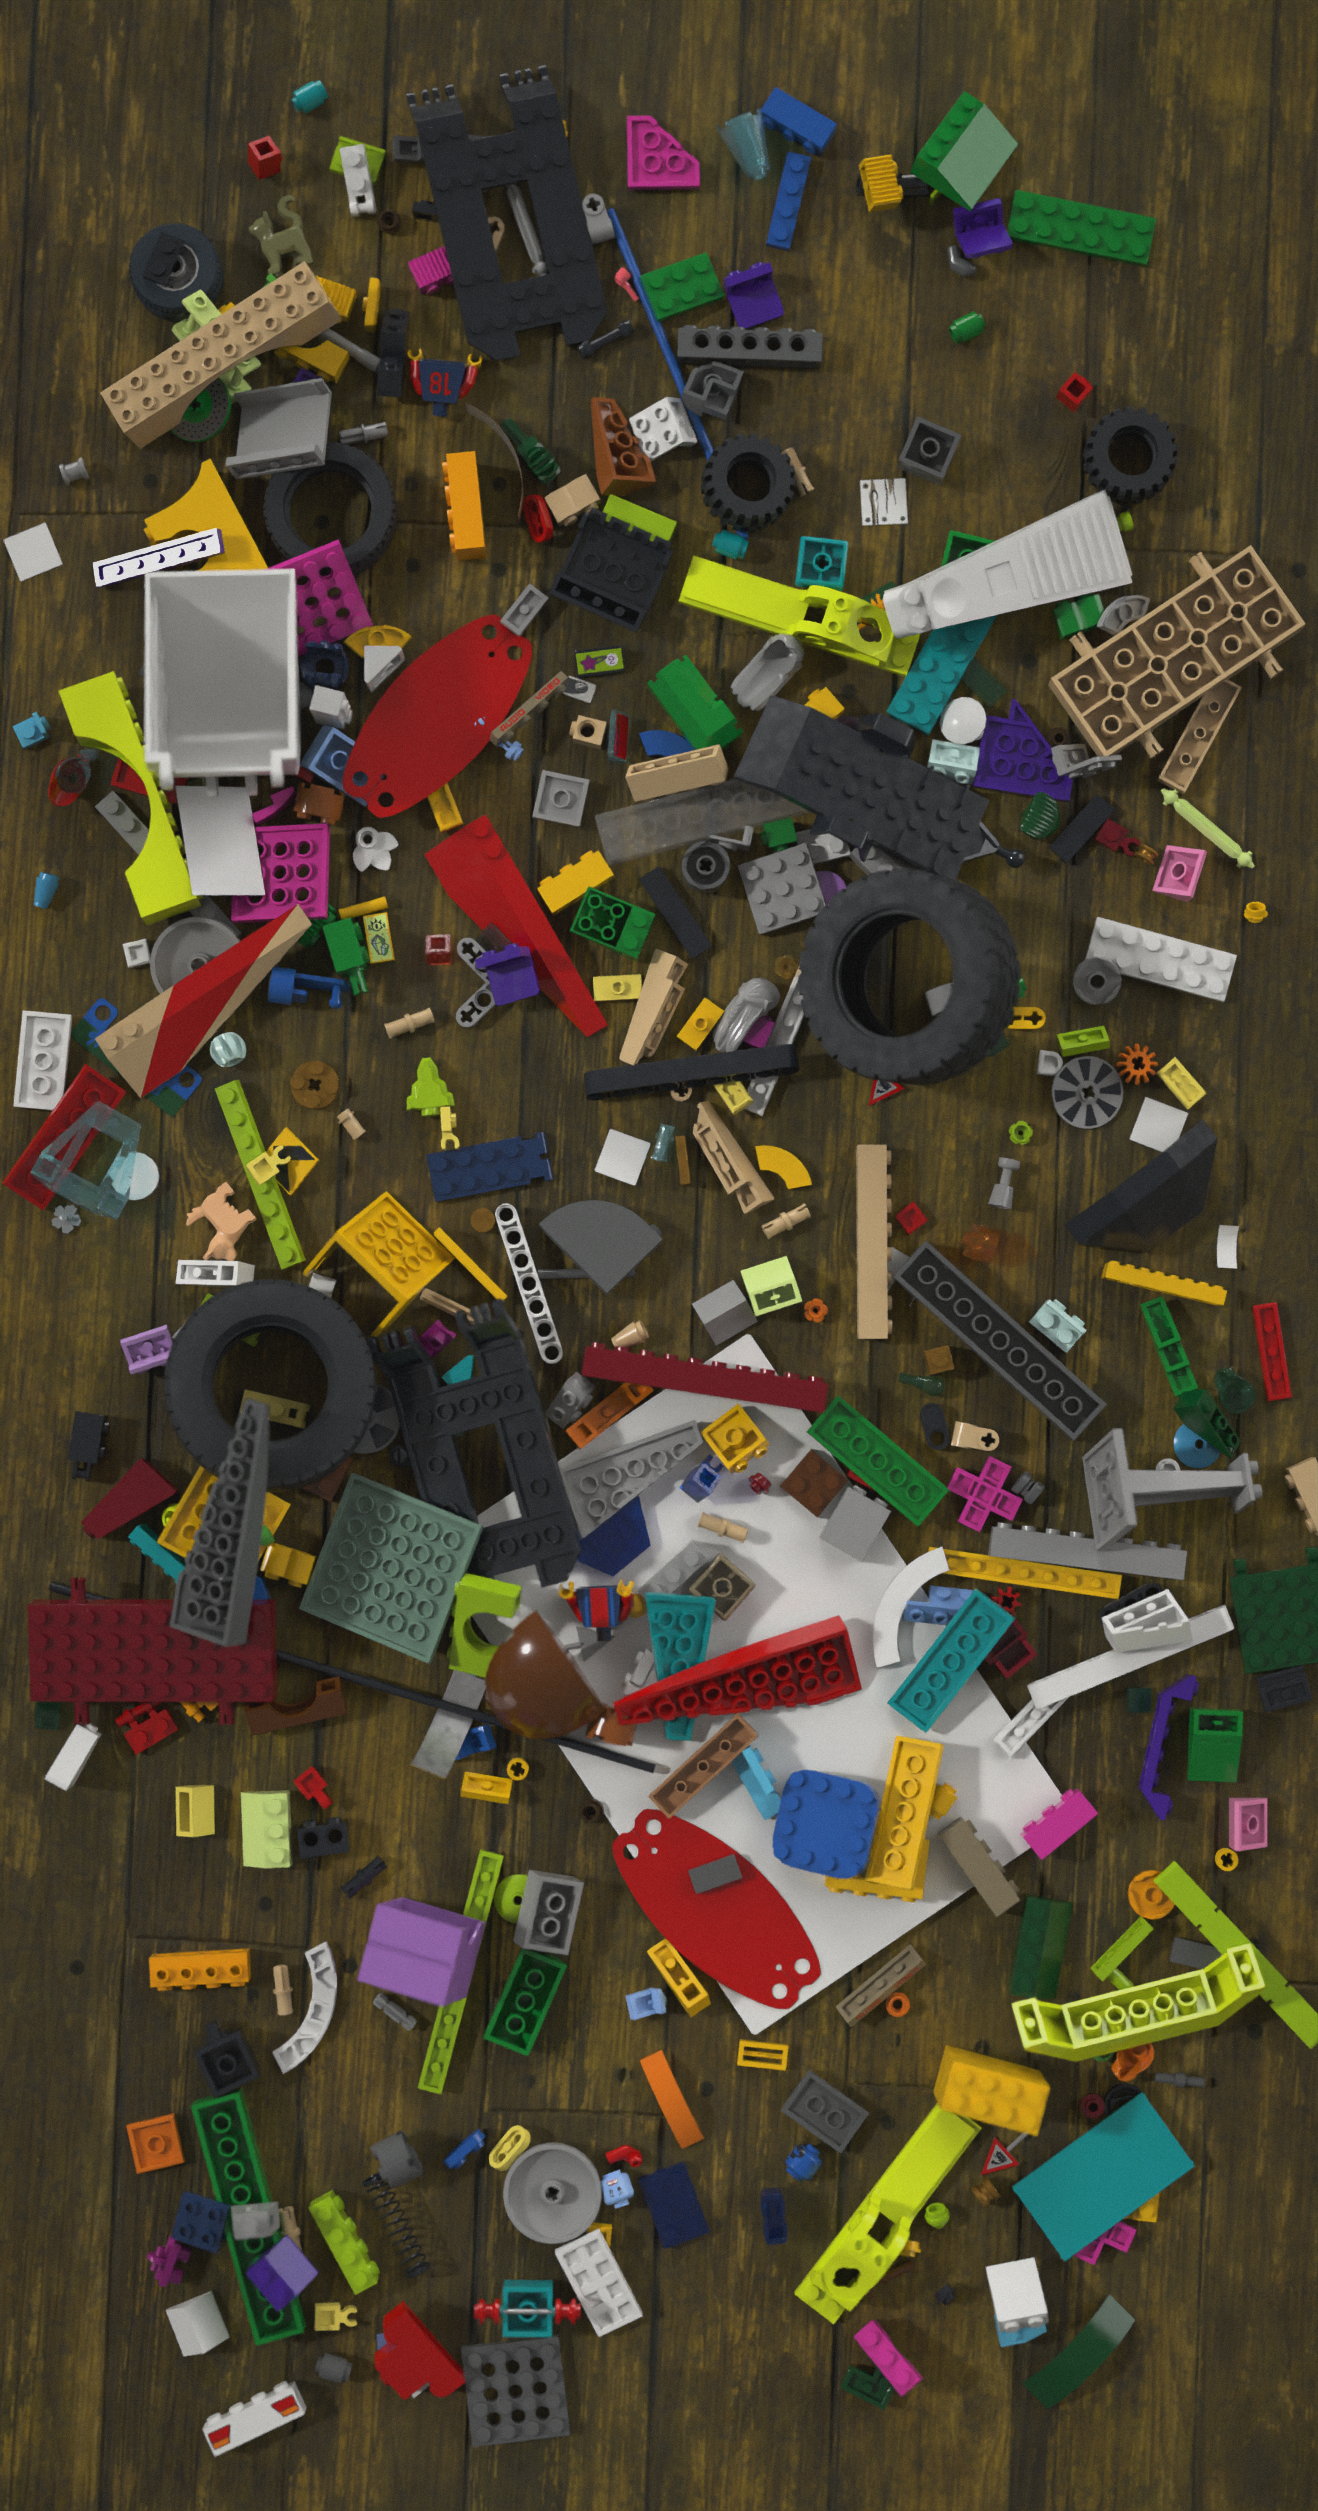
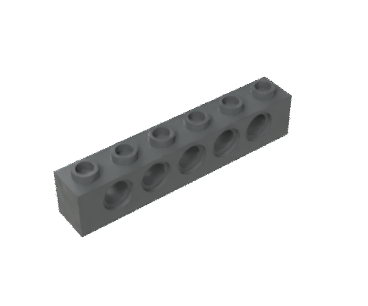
M685 325L683 328H678L677 363L712 364L713 361L725 365L821 368L822 333H817V330L814 329L793 332L789 328L769 331L768 328L764 327L756 328L755 330H745L744 327H732L731 330H727L719 326L698 329L695 325ZM699 340H705L708 346L699 348L695 343ZM722 341H729L732 347L723 349L719 344ZM746 342H753L756 347L753 350H747L743 345ZM775 342L780 346V348L776 351H772L767 347V345L769 343ZM795 343H799L804 347V349L802 351L797 352L794 351L791 348V346Z

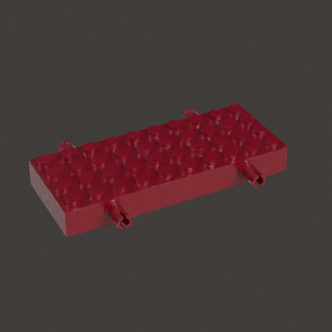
M79 1577L70 1578L71 1599H35L27 1605L30 1702L74 1703L75 1712L74 1724L79 1725L80 1722L82 1725L90 1723L89 1702L219 1703V1724L224 1725L226 1722V1725H231L235 1723L234 1702H273L278 1696L275 1599H252L245 1644L229 1647L170 1627L174 1599H86L85 1577H80V1579Z

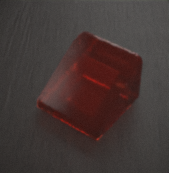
M450 934L426 935V961L428 965L451 963Z

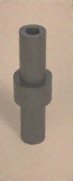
M1155 2072L1154 2082L1173 2084L1174 2087H1204V2078L1185 2076V2073L1174 2072V2074Z

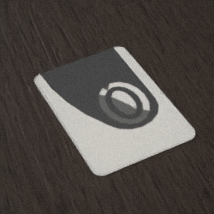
M569 676L566 690L563 693L590 703L596 685Z

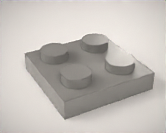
M542 770L532 817L534 819L580 828L590 780Z

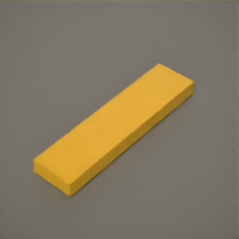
M440 1227L434 1232V1236L496 1299L501 1298L504 1302L508 1298Z

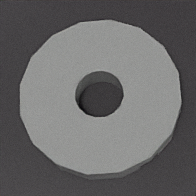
M1094 956L1085 959L1074 972L1073 985L1075 992L1081 1000L1089 1004L1096 1005L1110 1002L1116 997L1121 988L1119 968L1113 961L1105 957ZM1094 975H1101L1104 978V983L1101 986L1095 987L1090 983Z

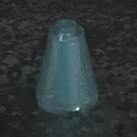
M756 109V115L752 116L749 111L726 121L727 127L721 129L720 125L716 127L718 134L747 178H753L754 181L767 177L766 172L770 170L761 109Z

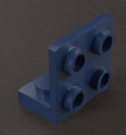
M184 2191L171 2238L218 2253L226 2245L227 2237L223 2234L230 2206L189 2191Z

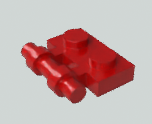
M141 1702L140 1705L131 1710L129 1708L122 1712L123 1715L115 1719L119 1727L127 1723L131 1726L132 1729L124 1733L136 1755L179 1729L167 1708L159 1713L156 1710L155 1706L162 1702ZM148 1712L151 1718L139 1724L136 1718Z

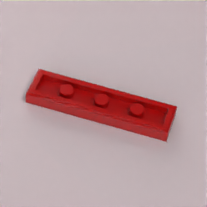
M1277 1302L1253 1305L1252 1312L1266 1400L1273 1401L1292 1398Z

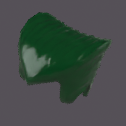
M1036 793L1030 804L1021 813V831L1034 840H1041L1050 836L1058 829L1059 808L1057 802L1047 793Z

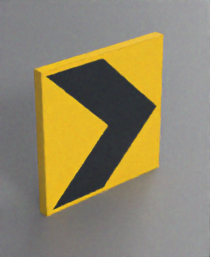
M285 1127L266 1153L271 1157L273 1151L278 1146H283V1150L278 1152V1157L280 1159H286L288 1156L291 1157L287 1164L276 1166L280 1172L275 1175V1178L279 1185L289 1195H292L318 1163L319 1159L288 1127Z

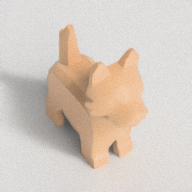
M227 1182L218 1187L215 1193L207 1196L200 1207L193 1208L192 1213H187V1226H190L202 1217H206L217 1230V1234L211 1240L208 1251L203 1257L204 1260L212 1257L216 1260L234 1261L237 1256L234 1248L235 1242L240 1238L248 1224L257 1220L249 1209L239 1214L233 1205L230 1206L226 1202L227 1196L235 1194Z

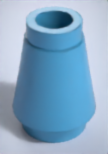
M40 872V876L36 878L33 905L45 909L48 908L60 885L58 883V876Z

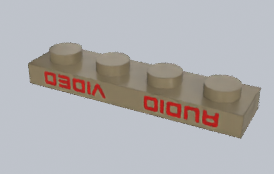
M560 671L494 729L489 740L495 746L501 742L504 744L513 737V731L519 726L520 728L525 727L532 718L530 716L536 711L538 713L542 712L548 706V700L551 697L555 696L557 698L566 690L565 685L568 677Z
M908 1945L836 2006L837 2010L851 2027L854 2026L922 1969L926 1963L912 1945Z

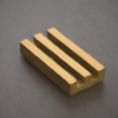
M684 1135L675 1136L681 1186H685L691 1183L686 1139Z

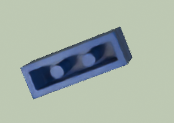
M777 87L774 88L760 111V120L765 127L771 130L775 128L788 141H796L803 145V148L810 154L816 153L821 156L836 132L837 123Z

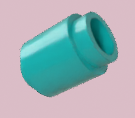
M319 80L316 82L311 81L294 91V98L291 101L297 112L302 111L306 114L325 103L324 100L328 98V94Z
M722 529L721 534L716 532L712 546L716 547L715 552L735 560L737 558L743 560L749 541L744 540L743 536Z

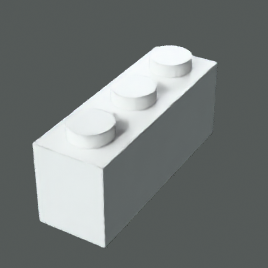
M315 686L310 711L316 723L344 730L345 725L350 724L353 710H350L351 705H349L344 692Z

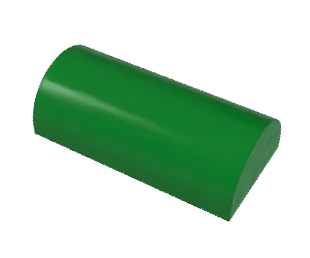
M521 1947L483 2035V2039L529 2056L567 1967L566 1963L547 1952Z

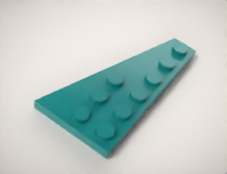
M644 1592L657 1682L705 1662L716 1600L713 1597ZM681 1716L674 1717V1720H663L665 1737L668 1740L691 1741L695 1718Z

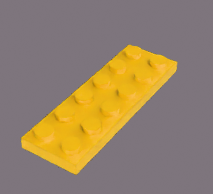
M896 1735L881 1802V1811L879 1812L870 1853V1862L865 1876L866 1881L914 1890L944 1745Z

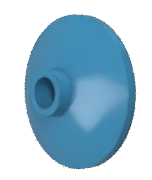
M1184 1424L1177 1430L1174 1436L1173 1447L1175 1454L1183 1464L1189 1467H1207L1215 1462L1220 1455L1219 1450ZM1198 1439L1203 1441V1447L1200 1449L1195 1446V1442Z

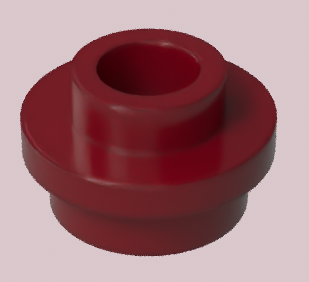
M757 1472L754 1476L751 1475L749 1477V1482L751 1483L749 1487L758 1495L761 1493L767 1495L769 1493L771 1482L764 1475Z
M1090 2093L1082 2098L1080 2109L1084 2116L1095 2119L1103 2114L1105 2104L1099 2095ZM1092 2102L1097 2104V2108L1093 2111L1088 2109L1089 2104Z

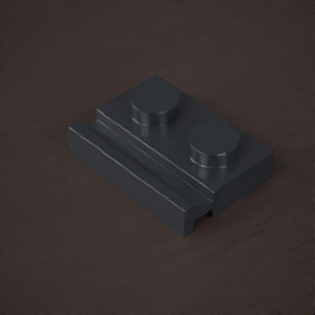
M1303 1665L1255 1677L1264 1712L1313 1700Z

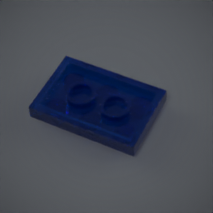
M685 2161L639 2178V2183L664 2249L710 2232Z

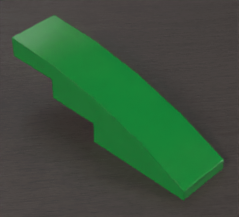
M1163 1296L1140 1304L1150 1336L1174 1397H1180L1184 1391L1198 1390L1197 1383L1189 1367L1190 1363L1181 1344V1338Z

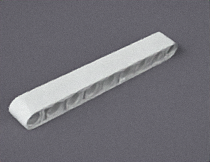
M1226 1606L1216 1607L1188 1619L1190 1621L1193 1641L1116 1653L1113 1649L1028 1684L1027 1687L1036 1709L1053 1704L1233 1630L1234 1626Z

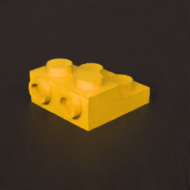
M739 1403L700 1432L731 1474L735 1471L736 1473L743 1472L748 1467L747 1462L754 1457L758 1459L764 1456L768 1451L767 1447L770 1445Z

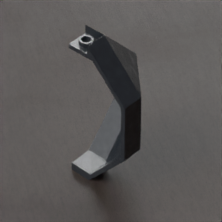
M1202 1119L1197 1122L1188 1132L1157 1157L1079 1215L1070 1219L1065 1226L1079 1243L1077 1245L1147 1253L1200 1214L1204 1209L1218 1139L1205 1121Z

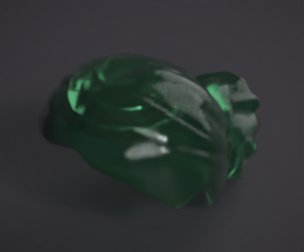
M1231 1367L1218 1369L1214 1382L1223 1408L1231 1414H1241L1253 1406L1256 1399L1253 1386L1246 1379L1238 1376Z

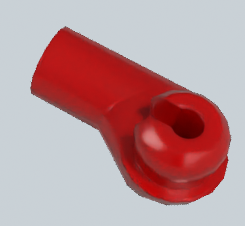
M622 2145L605 2153L610 2165L620 2160L630 2163L635 2168L642 2164V2154L640 2151L628 2145Z

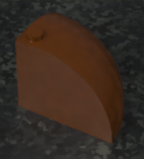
M536 1610L512 1630L514 1634L507 1642L502 1641L489 1663L484 1681L487 1703L497 1719L507 1729L518 1735L533 1739L560 1737L578 1730L590 1721L597 1719L600 1714L606 1711V1708L573 1655Z

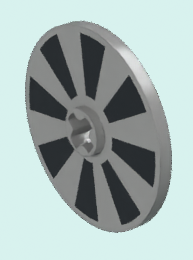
M1083 1056L1070 1060L1060 1068L1052 1083L1051 1098L1056 1112L1065 1122L1083 1129L1096 1128L1106 1124L1117 1114L1123 1100V1085L1117 1071L1108 1062L1097 1057ZM1090 1086V1092L1093 1093L1092 1097L1083 1098L1084 1093L1082 1089Z

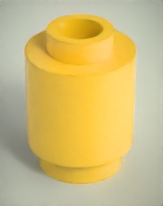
M946 1782L943 1785L938 1783L935 1787L930 1815L937 1820H940L942 1816L945 1817L958 1798L955 1795L957 1790Z

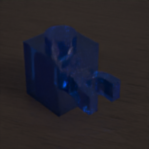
M710 1454L705 1457L701 1464L690 1471L679 1487L697 1503L708 1497L722 1478L718 1472L721 1471L724 1465L719 1463L713 1468L710 1464L713 1456Z

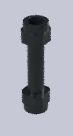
M629 320L622 321L617 324L616 329L590 343L588 340L581 343V345L577 346V349L583 360L590 358L594 355V351L620 337L623 339L629 337L634 333V329Z

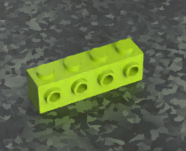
M331 2190L311 2201L309 2210L354 2294L357 2295L377 2284L380 2271L375 2261L370 2260L365 2242L357 2236L355 2232L357 2229L352 2218L347 2217L343 2210L345 2206L342 2199Z

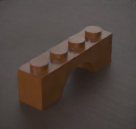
M340 1676L316 1681L313 1692L300 1702L283 1703L276 1699L273 1702H245V1715L252 1735L266 1734L282 1728H291L295 1725L313 1723L317 1720L347 1714V1702Z

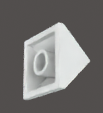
M364 646V681L371 693L405 660L403 650L399 646Z
M212 2291L166 2309L183 2356L204 2354L230 2337Z

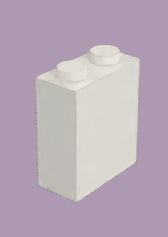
M1034 2258L986 2267L999 2332L1013 2333L1020 2328H1038L1048 2323L1046 2305Z

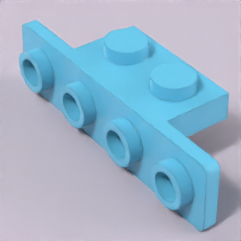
M749 1745L731 1762L763 1819L767 1820L778 1813L781 1799L772 1785L776 1782L769 1769L764 1771L760 1762L764 1761L757 1748L752 1750Z

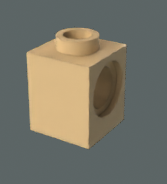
M578 715L577 722L572 721L569 735L573 736V743L601 750L607 722ZM584 727H591L594 730V734L590 737H584L581 734V730Z

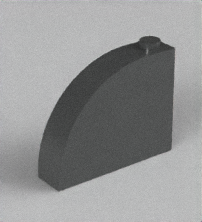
M588 1200L566 1205L551 1213L539 1224V1228L606 1296L642 1263L663 1240L660 1237L662 1232L654 1224L649 1226L631 1210L607 1201Z

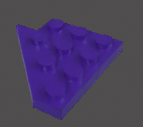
M1016 699L1011 700L1008 719L986 715V724L980 741L973 788L1034 797L1038 792H1044L1055 801L1068 803L1073 779H1069V776H1058L1056 766L1053 763L1050 745Z

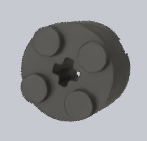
M706 841L697 842L690 846L684 854L681 867L685 883L691 889L701 894L711 893L720 889L726 883L730 871L729 856L724 848L716 843ZM701 863L705 865L711 864L710 871H701Z
M403 2130L376 2142L375 2145L370 2147L376 2160L379 2159L381 2167L378 2168L379 2173L384 2181H388L391 2189L398 2188L423 2175L419 2157L414 2147L411 2148L409 2143L406 2144L410 2139Z

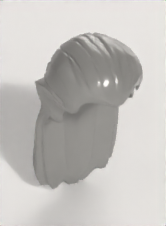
M783 633L771 636L763 649L733 681L731 685L733 689L732 694H738L737 702L742 707L751 706V710L756 709V711L765 707L770 696H775L795 672L802 668L801 662L804 658L803 645L796 637L790 634Z
M753 978L742 984L737 996L727 1006L713 1029L712 1038H714L715 1049L720 1052L736 1051L752 1025L760 1017L766 1016L768 1011L777 1006L780 1000V993L772 982L764 978Z

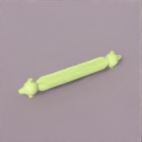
M1163 788L1161 790L1164 796L1163 804L1165 806L1173 804L1175 810L1227 855L1236 858L1238 868L1242 866L1254 868L1255 865L1252 862L1251 851L1242 852L1241 847L1196 808L1186 800L1178 798L1177 793L1179 791L1177 789L1167 790Z

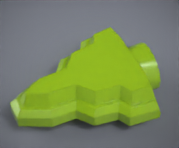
M431 1057L422 1058L417 1070L418 1080L412 1085L411 1095L407 1097V1110L421 1111L422 1117L441 1115L440 1107L455 1106L453 1094L448 1092L446 1082L439 1079L438 1068Z

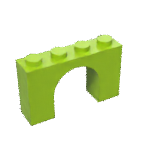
M466 1573L460 1582L457 1581L454 1594L457 1595V1602L454 1603L452 1609V1616L455 1617L449 1633V1637L452 1638V1644H450L447 1652V1658L450 1659L449 1669L481 1677L486 1676L489 1663L499 1646L481 1640L474 1633L470 1618L473 1614L483 1612L513 1619L520 1608L522 1586Z

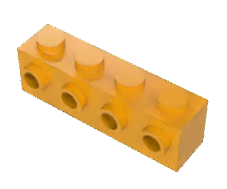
M250 1948L152 1954L149 1957L150 1987H157L158 1991L171 1990L172 1986H182V1989H194L196 1985L206 1984V1988L221 1987V1983H230V1986L233 1987L244 1986L245 1982H249L251 1979Z

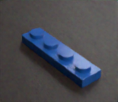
M793 152L787 153L766 242L767 247L788 252L790 250L811 161L810 156Z

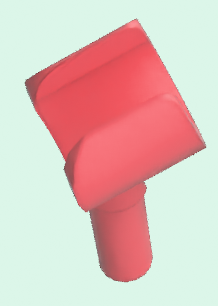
M621 268L615 275V282L619 286L624 287L635 302L639 297L627 282L631 275L626 269Z

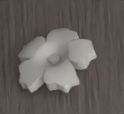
M61 1205L55 1207L54 1215L56 1218L51 1220L52 1226H55L57 1229L62 1228L63 1233L69 1234L74 1230V1226H80L81 1219L76 1214L77 1208L74 1205H67L65 1209Z

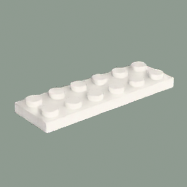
M1097 917L1085 959L1094 956L1105 957L1114 962L1119 968L1121 975L1224 1002L1237 955Z

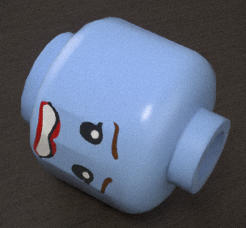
M617 2170L602 2176L603 2180L600 2182L604 2203L606 2205L614 2204L615 2209L629 2204L628 2199L634 2195L629 2175Z

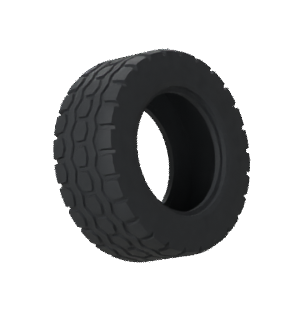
M913 869L878 871L869 874L868 878L864 876L846 886L847 889H842L828 902L829 906H824L815 918V926L810 927L803 944L806 946V949L801 951L799 970H802V974L798 975L799 994L803 995V999L800 1001L805 1018L810 1020L808 1025L817 1041H821L820 1044L833 1059H836L840 1065L853 1073H858L862 1077L882 1082L911 1085L944 1082L949 1080L950 1077L956 1078L971 1069V1066L975 1067L990 1054L989 1050H994L1005 1034L1003 1032L1004 1029H1008L1015 1013L1013 1007L1017 1005L1020 986L1017 985L1020 980V962L1016 960V956H1018L1013 936L1009 935L1011 931L1001 914H997V908L985 896H981L980 892L965 883L949 877ZM922 919L939 932L949 949L953 964L952 989L944 1009L930 1025L915 1034L900 1037L880 1022L871 1007L866 987L867 969L875 948L885 935L903 923Z

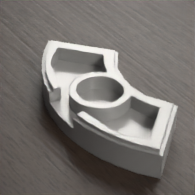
M1130 595L1115 600L1104 610L1097 627L1112 635H1117L1128 622L1138 621L1145 616L1150 598L1141 595Z

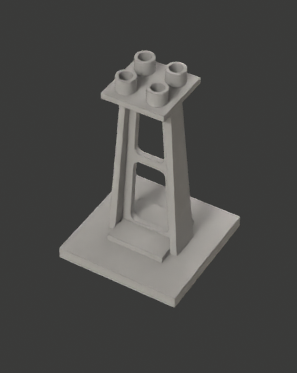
M1113 1429L1082 1457L1096 1551L1107 1550L1137 1525L1134 1508L1137 1506L1231 1496L1233 1513L1238 1514L1247 1506L1252 1505L1255 1499L1262 1497L1261 1485L1253 1484L1251 1475L1258 1474L1257 1461H1249L1248 1453H1243L1226 1467L1227 1471L1129 1470L1123 1430Z

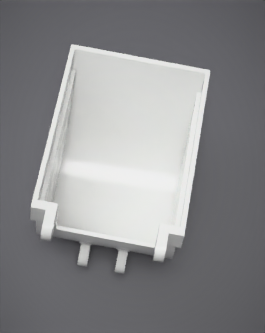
M295 569L145 572V763L148 771H154L157 778H160L162 790L173 789V777H206L208 797H218V776H245L247 796H257V775H271L272 786L283 787V775H298L301 753Z

